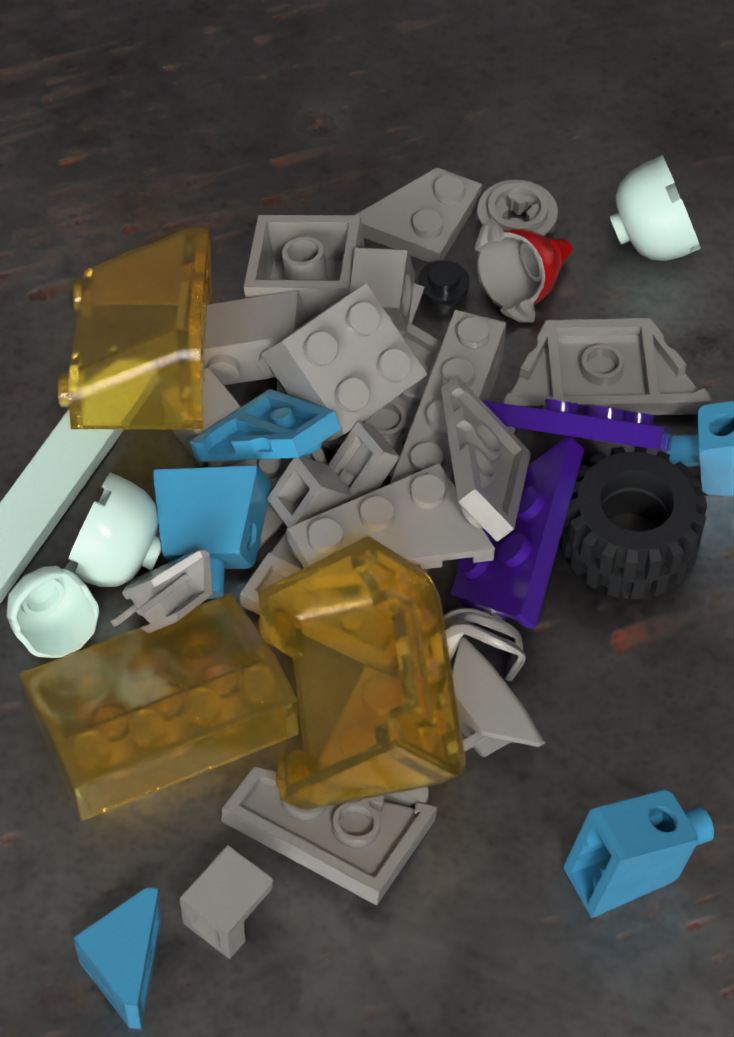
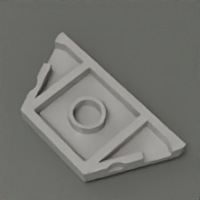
M651 318L575 319L545 321L536 338V346L532 352L528 353L520 368V377L512 392L507 393L504 404L544 409L545 399L651 415L698 414V409L701 406L711 404V398L705 388L698 390L685 373L687 364L676 350L670 348L665 343L663 333Z

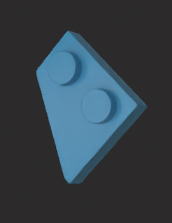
M269 389L190 440L189 443L196 460L200 462L299 458L320 449L323 441L341 430L335 410Z

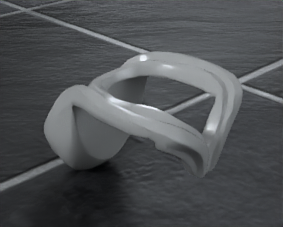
M468 607L456 608L444 614L427 628L410 647V654L415 668L428 676L437 674L447 668L462 636L465 634L510 653L504 674V680L511 682L526 661V654L523 651V640L515 627L487 612ZM468 622L480 624L512 637L513 641L498 637Z

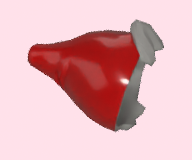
M490 218L481 227L475 244V250L478 251L477 272L480 284L493 303L501 307L500 312L505 316L520 323L534 322L536 314L534 306L552 291L562 265L572 252V246L565 239H550L528 229H502L497 221Z

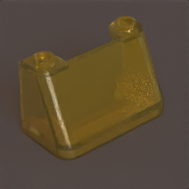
M188 226L85 270L83 280L74 281V310L78 312L70 368L69 374L59 375L58 384L60 407H69L71 429L204 430L205 406L203 404L202 381H205L204 348L208 304H213L210 227Z
M366 536L258 592L260 608L259 629L264 640L270 646L276 647L293 658L303 751L295 749L281 756L278 762L276 785L282 801L299 809L310 810L440 785L464 773L466 767L465 751L442 606L438 591L426 572L375 539Z

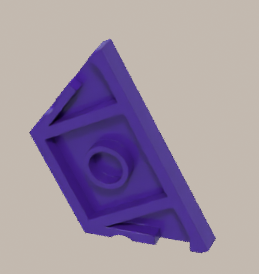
M545 399L544 409L481 400L507 427L670 451L674 429L653 426L654 415L552 399Z
M572 437L564 438L528 465L515 529L497 542L483 528V531L495 548L494 560L473 563L472 557L459 559L457 564L458 571L450 595L465 607L481 611L485 610L490 615L503 620L506 616L513 618L523 627L529 629L536 627L584 448Z

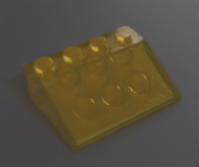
M231 593L224 595L222 598L198 605L178 622L151 633L138 628L19 674L22 686L81 821L299 735L298 700L274 652Z

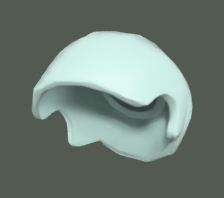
M59 566L41 567L24 575L8 594L6 617L9 620V624L16 637L31 654L37 657L62 658L80 650L95 634L100 614L98 603L80 577L67 568H60Z

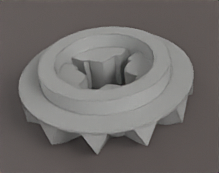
M507 180L494 184L482 194L477 206V220L481 222L482 226L490 218H493L500 224L502 229H528L543 236L547 233H554L558 217V207L554 197L542 186L525 180ZM509 211H513L517 215L526 213V221H521L517 217L508 219Z

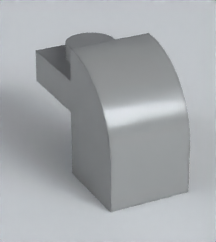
M357 421L329 465L302 456L293 458L267 500L289 528L379 489L399 459V455L374 426Z

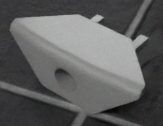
M205 550L195 551L129 581L122 594L126 600L131 598L133 604L111 620L113 626L119 625L135 612L139 616L142 615L148 621L140 627V629L147 633L182 619L213 594L209 553Z
M461 638L448 692L450 694L423 708V712L428 718L446 708L448 714L465 735L466 739L451 747L455 756L462 754L472 747L480 756L486 757L510 742L536 747L545 744V740L527 709L499 672L467 638Z

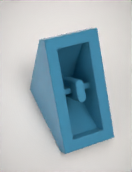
M146 887L74 937L79 963L127 1026L134 1029H142L162 920L159 889Z

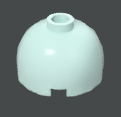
M663 155L641 164L626 175L620 182L615 195L619 213L609 216L621 245L631 241L640 255L657 261L680 258L701 249Z
M110 472L102 485L105 488L99 502L94 501L68 558L70 561L65 567L77 574L83 582L99 587H117L127 583L139 572L141 566L152 570L161 552L160 537L156 536L159 523L155 502L146 491L131 481Z

